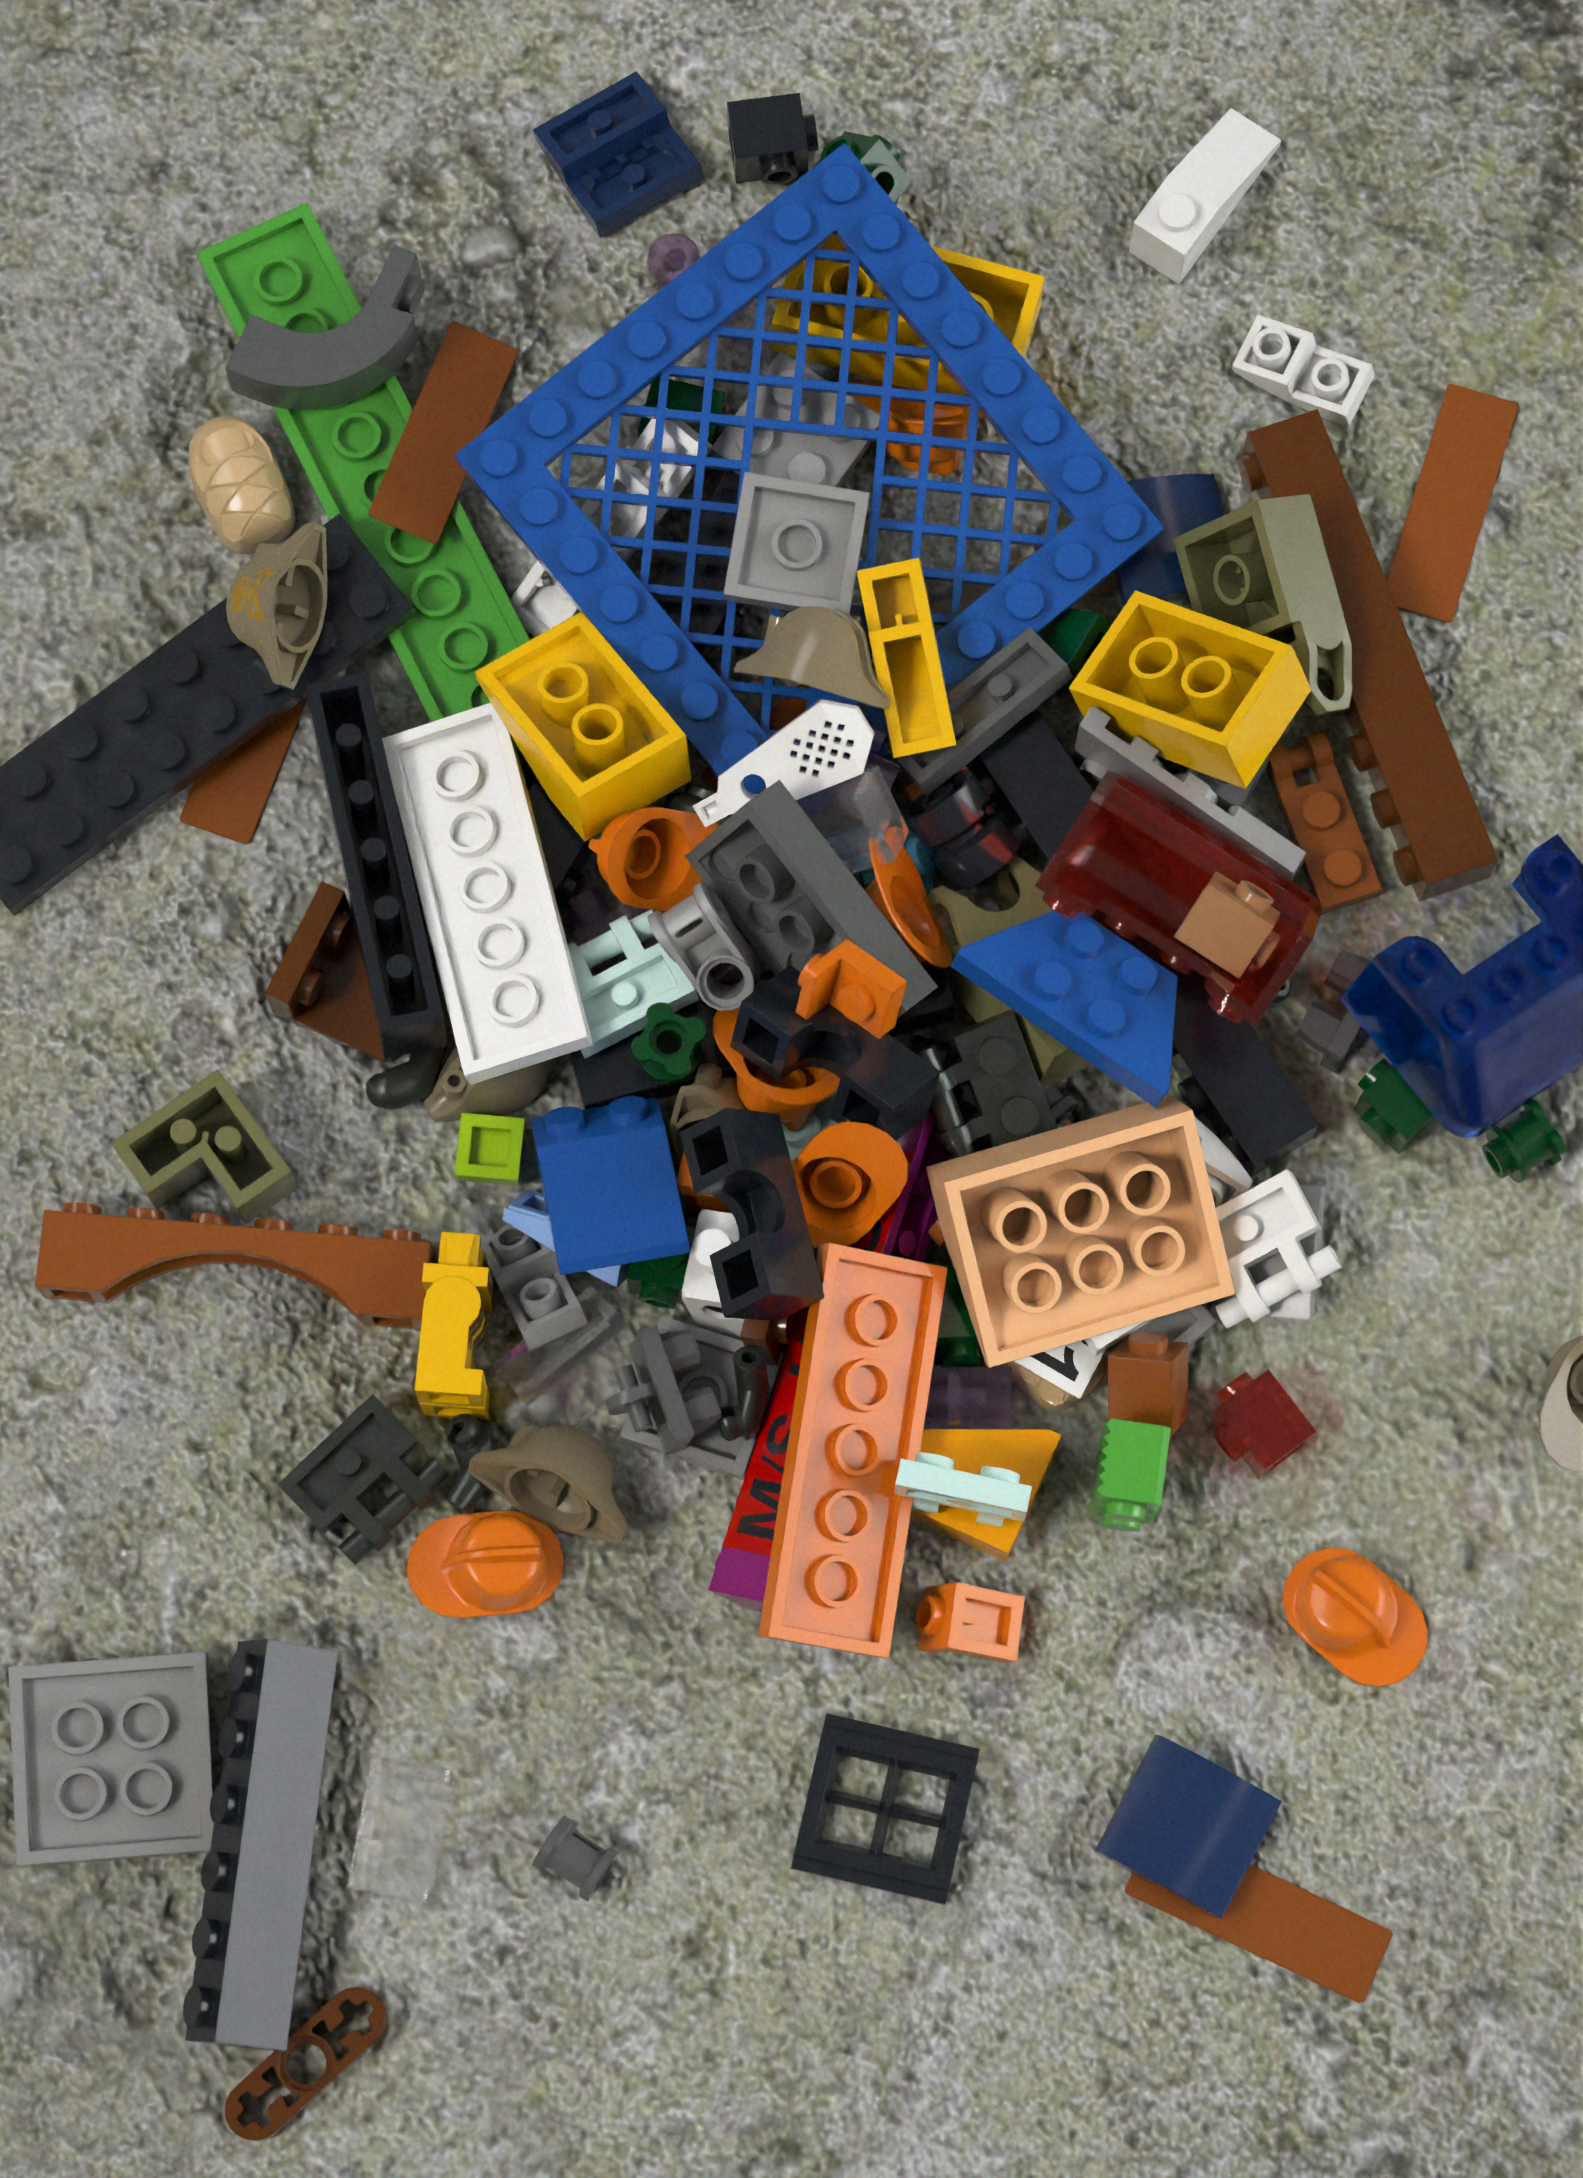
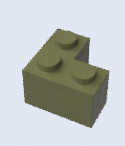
M218 1069L111 1142L120 1159L156 1210L210 1174L242 1220L247 1224L299 1188L289 1167Z

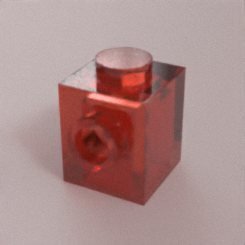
M1269 1369L1254 1380L1248 1372H1245L1217 1393V1397L1222 1404L1216 1408L1212 1416V1420L1217 1425L1211 1431L1212 1435L1223 1452L1233 1462L1242 1458L1258 1480L1307 1445L1316 1433V1430Z

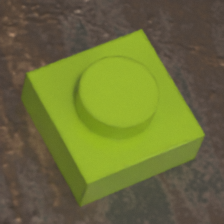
M461 1113L454 1173L455 1179L457 1181L520 1186L526 1131L525 1118Z

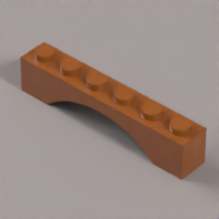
M79 1202L64 1203L62 1211L44 1210L35 1287L44 1298L110 1303L134 1286L171 1271L210 1264H243L276 1270L313 1285L341 1303L363 1325L421 1330L423 1303L426 1295L422 1284L423 1264L434 1263L435 1254L431 1242H421V1234L417 1232L388 1229L383 1231L382 1238L357 1236L356 1228L340 1224L319 1225L318 1233L293 1231V1224L291 1222L268 1218L256 1219L254 1227L229 1225V1218L209 1213L191 1214L190 1222L165 1220L164 1212L149 1208L127 1209L126 1217L101 1215V1207Z

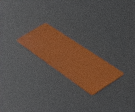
M456 321L450 323L368 514L371 517L432 544L438 542L466 477V473L455 461L454 455L486 430L518 355L517 348Z
M1455 384L1447 386L1387 578V584L1398 608L1448 623L1453 621L1517 413V403Z
M307 697L195 780L181 813L180 821L225 838L249 844Z
M1249 1865L1222 1919L1206 1914L1159 1885L1148 1883L1133 1873L1125 1887V1893L1358 2003L1364 2002L1393 1935L1390 1929L1253 1865Z

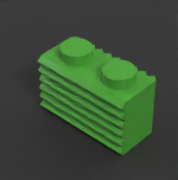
M1113 1418L1104 1425L1097 1444L1099 1449L1095 1457L1097 1463L1094 1468L1096 1474L1092 1482L1094 1487L1090 1495L1092 1501L1089 1506V1510L1094 1516L1102 1517V1527L1118 1531L1138 1532L1140 1531V1523L1152 1524L1162 1501L1171 1428Z

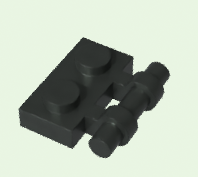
M1005 1011L949 1034L958 1058L942 1064L935 1044L925 1045L913 1051L941 1071L931 1108L939 1126V1129L934 1134L941 1152H949L951 1159L975 1153L972 1142L986 1134L992 1147H996L1057 1129L1013 1012ZM967 1081L979 1112L963 1118L952 1088L957 1084Z
M372 1394L282 1479L278 1485L324 1534L343 1516L356 1528L338 1546L342 1553L356 1565L373 1548L379 1552L393 1539L389 1533L416 1507L422 1511L436 1497L432 1492L450 1474L434 1457H431L415 1473L402 1462L419 1442ZM387 1476L399 1489L373 1514H370L359 1501Z

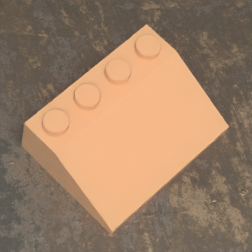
M1171 1095L1164 1097L1157 1109L1148 1102L926 1167L940 1228L985 1363L989 1368L1235 1294L1194 1113L1191 1108Z

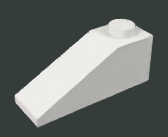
M1230 108L1171 171L1133 222L1129 253L1180 284L1279 148L1281 139Z

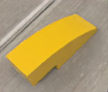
M915 558L856 571L878 683L890 698L889 709H884L893 758L957 746L920 559Z

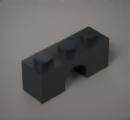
M791 965L741 1001L730 1047L779 1082L793 1071L805 1067L821 1068L837 1075L840 1078V1083L830 1118L836 1123L846 1121L868 1123L887 1132L897 1141L928 1116L941 1071L886 1033L880 1039L876 1038L830 1004H827L820 1011L805 1020L795 1012L801 987L798 985L801 972Z
M725 1108L681 1131L680 1135L694 1193L712 1195L720 1199L730 1209L738 1226L739 1240L709 1255L724 1317L779 1321L824 1299L780 1114Z

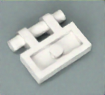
M1288 1169L1215 1208L1236 1296L1215 1306L1221 1321L1227 1329L1247 1318H1250L1252 1322L1261 1319L1271 1313L1269 1306L1299 1290L1304 1295L1322 1286L1321 1278L1342 1268L1337 1255L1330 1245L1310 1256H1307L1299 1241L1322 1228L1295 1176ZM1280 1252L1288 1268L1256 1284L1248 1268Z

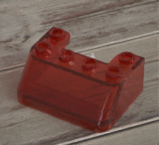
M1112 771L1105 773L1035 884L1037 888L1045 892L1042 897L1043 901L1058 913L1075 919L1079 913L1092 916L1098 909L1107 915L1104 922L1121 936L1132 941H1137L1138 937L1141 936L1161 949L1158 954L1159 957L1173 969L1185 975H1191L1195 970L1205 976L1206 979L1203 986L1211 995L1208 1005L1214 1011L1232 1022L1241 1023L1243 1018L1256 1026L1312 942L1323 909L1320 902L1300 886L1140 785ZM1215 871L1238 885L1241 880H1245L1260 887L1274 900L1271 906L1281 912L1272 931L1282 936L1261 969L1250 963L1240 979L1174 937Z

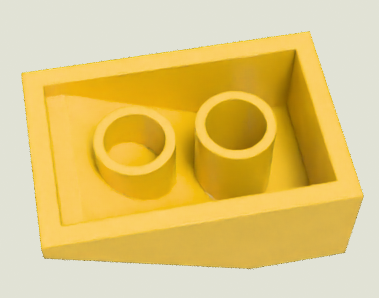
M582 611L475 671L476 680L550 800L585 842L603 832L609 822L620 814L644 808L691 781L686 734Z

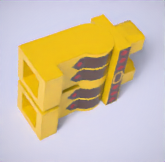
M441 1232L438 1264H423L422 1284L426 1295L423 1303L414 1389L423 1416L453 1418L458 1414L466 1413L482 1420H488L490 1394L483 1370L475 1369L476 1351L485 1342L488 1333L485 1312L494 1313L495 1290L490 1270L484 1267L485 1252L481 1250V1236L477 1234Z

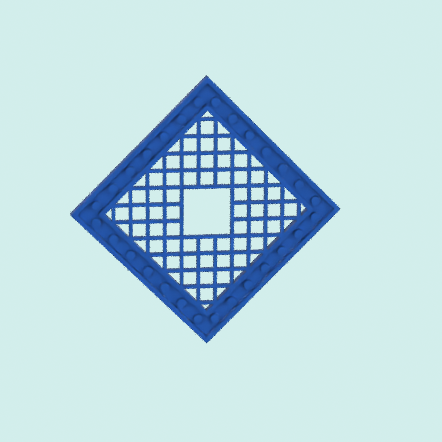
M845 143L454 455L455 461L580 612L584 613L686 734L687 742L717 778L779 731L769 730L772 696L807 700L806 710L821 699L859 706L875 733L864 772L859 776L796 800L809 819L885 759L888 754L883 745L890 738L883 708L818 690L811 686L808 689L774 686L773 677L765 676L764 684L729 681L732 648L759 650L763 646L764 640L733 637L736 604H750L723 600L724 591L693 588L696 556L730 559L731 548L697 544L700 512L736 515L737 518L744 472H749L753 429L877 442L866 561L858 562L857 571L886 565L875 563L878 530L912 533L910 559H920L922 535L957 538L954 571L922 568L924 579L953 582L950 615L931 613L933 624L945 625L935 635L947 693L1028 627L1036 634L1040 633L1158 537L1165 529ZM835 236L847 251L819 248ZM806 259L803 291L772 288L775 283ZM815 260L850 264L847 295L812 292ZM859 266L887 299L856 296ZM757 299L754 330L723 326ZM766 299L802 302L798 334L763 331ZM811 303L846 307L843 339L807 335ZM855 308L890 312L887 343L852 340ZM899 314L927 347L896 344ZM709 337L706 369L674 365ZM718 338L753 341L750 373L715 370ZM762 342L797 346L794 378L759 374ZM806 347L841 350L838 382L803 379ZM850 351L885 355L882 387L847 383ZM895 356L929 359L927 391L892 388ZM939 362L967 396L936 392ZM660 376L657 408L626 405L629 400ZM669 376L705 380L701 412L666 409ZM713 381L749 385L746 417L710 413ZM758 386L793 389L790 421L755 418ZM802 390L837 394L834 426L799 422ZM846 395L881 398L878 430L843 427ZM890 399L925 403L922 435L887 431ZM935 404L969 407L966 439L932 436ZM979 410L1007 444L976 441ZM611 416L608 447L576 444ZM621 416L656 419L653 451L617 448ZM665 420L700 424L697 456L662 452ZM709 425L745 428L741 460L706 457ZM886 443L921 446L918 479L883 475ZM930 447L965 451L962 483L927 480ZM975 452L1009 455L1006 488L972 484ZM563 454L559 484L546 467ZM572 455L607 458L604 491L569 487ZM1019 458L1047 492L1016 489ZM616 459L651 463L648 495L613 492ZM660 464L696 467L693 500L657 496ZM705 468L740 472L737 504L702 501ZM882 486L917 490L914 522L879 519ZM926 491L961 494L958 527L923 523ZM970 496L1005 499L1002 531L967 528ZM573 499L603 502L600 532ZM1015 500L1049 504L1046 536L1012 533ZM612 503L647 506L644 539L609 535ZM1060 506L1072 523L1056 535L1058 509ZM656 507L691 511L688 543L653 540ZM966 539L1001 543L998 575L963 572ZM1011 544L1041 547L1008 574ZM612 547L643 550L640 581ZM652 551L687 555L684 587L649 584ZM962 583L993 586L959 614ZM652 595L683 598L680 629ZM692 599L727 603L724 636L689 632ZM862 601L861 605H851L850 616H860L859 624L868 637V626ZM771 608V615L780 616V609ZM692 644L723 647L720 677ZM870 651L871 662H874L872 651ZM732 692L763 695L760 726ZM827 721L825 725L831 726L832 723ZM839 724L838 728L845 727V725ZM810 730V733L815 735L816 731ZM823 733L822 737L828 738L829 735ZM835 737V740L840 742L841 738ZM795 738L794 742L800 743L801 740ZM848 740L847 743L853 744L854 740ZM807 742V746L812 747L813 743ZM820 745L819 749L825 750V747ZM832 749V752L837 754L838 750ZM792 751L791 754L797 755V752ZM845 752L844 756L850 757V754ZM804 754V758L809 759L810 755ZM817 758L816 761L822 762V759ZM829 761V765L834 766L835 762ZM801 766V770L806 771L807 767ZM813 770V773L819 774V771ZM747 775L743 779L744 787L752 794H760L766 789L765 781L758 775Z

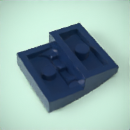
M637 71L533 129L534 136L554 171L600 238L704 179L699 161L672 128L666 108Z
M1180 474L1126 481L1165 529L1158 537L1114 572L1123 607L1135 590L1164 601L1181 598L1182 605L1191 604L1173 538L1225 515L1214 474Z
M1155 1735L1095 1852L1146 1882L1159 1885L1206 1914L1222 1919L1282 1801L1179 1744L1160 1735Z

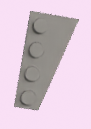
M1091 706L1079 725L1072 760L1087 783L1106 792L1113 788L1133 800L1132 806L1149 820L1156 823H1164L1165 820H1168L1187 832V839L1200 850L1211 855H1218L1222 852L1242 864L1240 866L1242 872L1256 883L1266 887H1273L1276 884L1285 890L1289 889L1301 869L1306 855L1304 850L1240 806H1230L1227 812L1218 807L1219 798L1210 789L1211 786L1191 772L1188 774L1178 773L1173 776L1164 769V765L1156 757L1159 750L1138 736H1135L1131 742L1121 740L1105 729L1111 717L1095 706Z

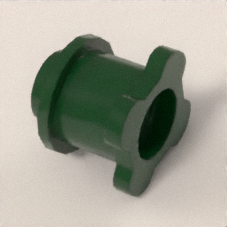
M659 1002L651 1005L646 1012L648 1022L642 1035L635 1037L631 1043L632 1055L641 1063L646 1073L656 1080L665 1082L681 1081L691 1075L700 1063L702 1055L701 1043L706 1038V1026L698 1017L687 1019L672 1012L671 1007L667 1003ZM666 1042H675L680 1045V1049L674 1054L662 1053L659 1047Z
M1534 1099L1523 1104L1525 1110L1521 1111L1518 1114L1519 1117L1501 1128L1492 1125L1486 1129L1488 1143L1482 1146V1151L1491 1169L1502 1179L1509 1176L1515 1182L1520 1183L1527 1179L1528 1170L1545 1160L1551 1166H1554L1562 1160L1560 1155L1567 1152L1562 1137L1553 1128L1542 1107Z

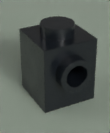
M800 93L727 102V125L736 184L762 180L766 184L778 185L788 183L797 176L805 175L808 172V152L818 151V137L814 114L803 115Z

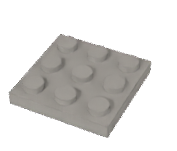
M206 1652L8 1667L16 1866L21 1868L210 1852L214 1826L210 1817V1802L215 1790L209 1656Z

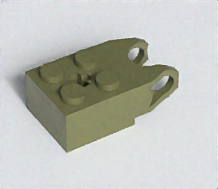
M1310 494L1256 500L1173 538L1193 611L1291 645L1311 687V691L1305 701L1317 716L1331 712H1341L1349 708L1353 689L1352 644ZM1318 669H1322L1331 677L1335 691L1332 700L1326 698L1317 685ZM1292 720L1282 735L1290 732Z
M1015 855L1002 868L990 876L1001 912L986 911L975 906L967 897L943 885L931 890L927 897L935 919L950 945L953 956L952 962L962 946L1069 904L1073 905V903L1058 884ZM1009 872L1015 877L1019 885L1020 895L1015 892L1011 885ZM942 905L949 912L953 929L945 920ZM951 966L945 968L961 989L958 999L977 1023L1008 1010L1014 1013L1043 1090L1093 1065Z

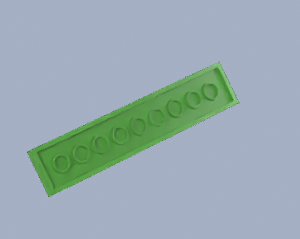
M308 203L302 204L196 253L199 264L238 341L251 314L292 331L318 333L343 325L361 310ZM395 374L364 396L334 407L295 410L271 406L328 521L339 513L414 608L417 615L390 634L387 639L429 722L491 703L476 680L475 671L530 641L458 497L436 544H432L377 520L368 514L413 410ZM516 744L519 759L521 760L525 757Z

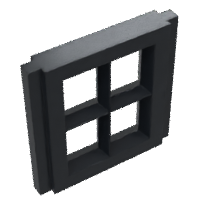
M826 1713L791 1869L946 1905L980 1749ZM840 1755L889 1765L881 1801L833 1790ZM901 1769L949 1779L942 1815L894 1804ZM829 1803L878 1814L870 1849L822 1838ZM890 1817L939 1828L931 1864L883 1853Z

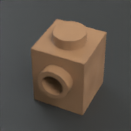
M1215 871L1174 937L1240 979L1250 963L1261 969L1282 936L1272 931L1281 912L1271 906L1274 900L1260 887L1245 880H1241L1238 885Z

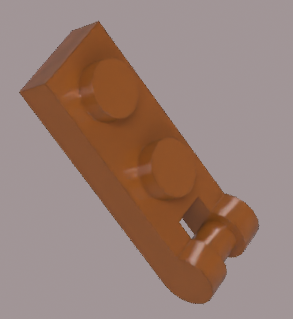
M1323 730L1304 736V743L1286 749L1282 744L1275 745L1269 753L1270 758L1266 767L1267 775L1292 842L1306 852L1302 869L1320 916L1379 897L1382 891L1335 766L1330 742ZM1311 767L1316 782L1297 788L1293 772Z

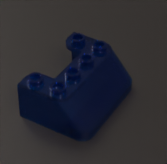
M1558 834L1528 855L1522 864L1521 873L1511 884L1541 920L1540 923L1463 975L1434 942L1419 936L1404 937L1377 954L1340 999L1438 1122L1447 1131L1459 1137L1473 1138L1485 1133L1525 1105V1103L1583 1064V864Z

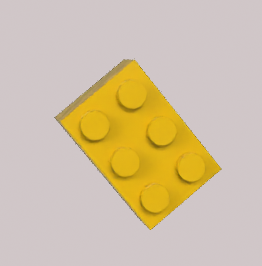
M1135 590L1070 685L1069 690L1083 717H1085L1092 705L1111 717L1105 729L1121 740L1131 742L1135 736H1138L1159 750L1156 754L1158 757L1246 789L1310 693L1311 687L1291 645Z

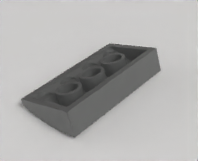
M780 780L748 801L685 855V858L701 879L718 895L730 917L775 976L789 965L801 972L813 956L818 953L826 955L844 940L848 939L908 981L898 1017L938 987Z

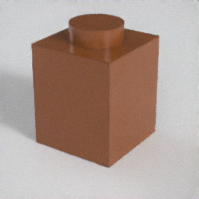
M1156 1331L1132 1333L1129 1337H1125L1108 1356V1421L1113 1418L1166 1426L1171 1428L1170 1437H1172L1188 1417V1342L1168 1341L1166 1334Z

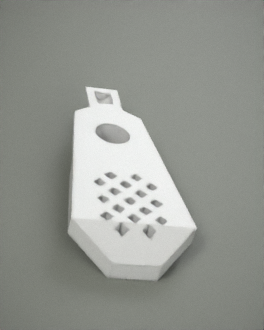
M821 699L772 735L759 747L720 774L717 792L693 805V808L705 828L729 814L733 815L743 805L758 795L748 792L744 787V777L751 774L763 778L766 789L780 780L795 800L859 776L864 772L875 733L859 706ZM826 721L831 722V726L825 725ZM839 724L845 725L844 728H838ZM810 730L816 731V734H811ZM823 733L828 734V738L822 737ZM835 737L841 738V741H836ZM795 738L801 740L800 743L794 742ZM848 740H854L853 744L847 742ZM807 742L813 743V746H807ZM820 745L824 746L825 750L819 749ZM832 749L838 750V753H833ZM796 751L797 755H793L791 752ZM844 753H849L850 757L844 756ZM804 754L810 755V758H804ZM821 758L822 762L816 761V759ZM829 761L835 762L834 766L829 765ZM801 766L807 767L806 771L801 770ZM813 770H818L819 774L813 773Z

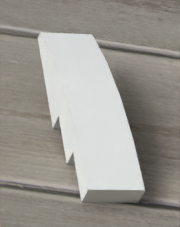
M651 419L631 449L653 451L656 419ZM665 420L662 452L697 456L699 434L685 422ZM708 441L706 457L711 452V447L713 446ZM617 460L613 492L648 495L651 463ZM660 464L657 496L677 498L695 474L696 467ZM605 475L595 490L604 491ZM587 500L581 510L600 532L603 502ZM612 503L609 535L644 539L647 506ZM656 507L654 527L667 512L668 508ZM612 547L625 564L637 551V549ZM538 560L510 599L523 627L534 637L580 612Z

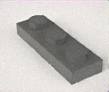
M1028 627L947 693L957 746L899 758H893L890 740L883 747L889 758L927 797L1073 678L1068 664Z

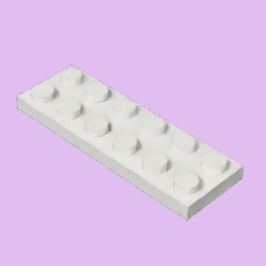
M488 703L382 738L465 1078L472 1085L593 1046L516 743L492 704Z

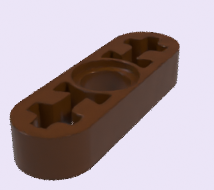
M361 1987L347 1988L336 1994L288 2038L287 2051H274L230 2092L225 2103V2117L231 2130L239 2137L251 2141L268 2140L278 2134L382 2038L388 2025V2012L381 1998L372 1991ZM351 2002L361 2007L369 2002L374 2009L368 2016V2021L373 2028L366 2035L353 2030L341 2039L339 2043L347 2047L349 2053L339 2061L333 2046L326 2039L316 2035L314 2031L325 2022L327 2029L333 2034L347 2019L341 2010L346 2003ZM305 2044L317 2046L321 2049L326 2059V2068L323 2075L311 2084L296 2082L288 2070V2060L291 2053L297 2047ZM275 2068L280 2082L287 2089L298 2094V2100L289 2107L285 2096L280 2095L267 2109L268 2115L272 2118L267 2126L263 2127L257 2122L250 2123L248 2126L243 2125L240 2118L245 2114L246 2108L241 2102L242 2099L249 2093L255 2098H262L272 2090L275 2085L266 2081L264 2077Z

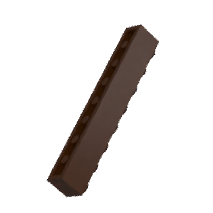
M1318 409L1248 432L1242 453L1243 456L1238 457L1239 472L1249 493L1257 491L1260 500L1303 494L1311 495L1352 644L1353 689L1350 706L1346 710L1335 712L1337 716L1345 714L1353 734V736L1348 737V746L1352 760L1360 773L1368 772L1375 789V793L1370 794L1374 816L1381 829L1390 827L1398 850L1393 851V861L1400 881L1405 887L1413 885L1418 901L1421 902L1490 878L1498 862L1497 856ZM1329 679L1326 680L1325 685L1328 699L1332 700L1335 691L1334 684Z

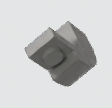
M394 244L365 305L352 319L337 328L318 333H302L286 329L251 314L225 368L232 391L274 407L312 410L334 407L350 402L379 387L403 365L418 342L414 316L409 315L413 314L417 309L425 289V280L421 278L417 253Z

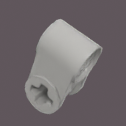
M702 880L693 886L694 894L664 913L657 909L647 916L648 922L661 947L679 965L701 999L708 1006L719 1011H731L739 1008L741 1001L753 992L757 974V958L732 922L726 907L718 895ZM720 963H730L742 971L744 978L739 983L724 985L712 977L710 970Z

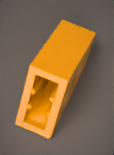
M923 1429L920 1452L937 1454L953 1459L955 1461L954 1470L980 1475L982 1466H991L1020 1474L1019 1483L1032 1486L1027 1516L1062 1435L1050 1429ZM939 1504L938 1514L911 1508L910 1515L911 1520L1004 1562L1007 1561L1024 1523L1004 1518L1002 1528L977 1523L978 1512Z

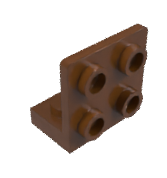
M322 881L265 992L266 998L273 1013L383 1063L387 1062L390 1058L384 1059L352 909H350L345 891ZM428 944L434 970L437 965L433 947Z

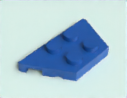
M1072 904L962 946L951 964L953 969L1157 1109L1170 1087L1177 991L1176 975Z

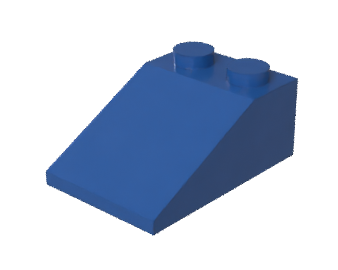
M625 1096L615 1099L607 1106L583 1110L576 1107H560L549 1111L545 1116L530 1118L540 1183L560 1275L690 1253L666 1129L657 1097L644 1099L638 1096Z

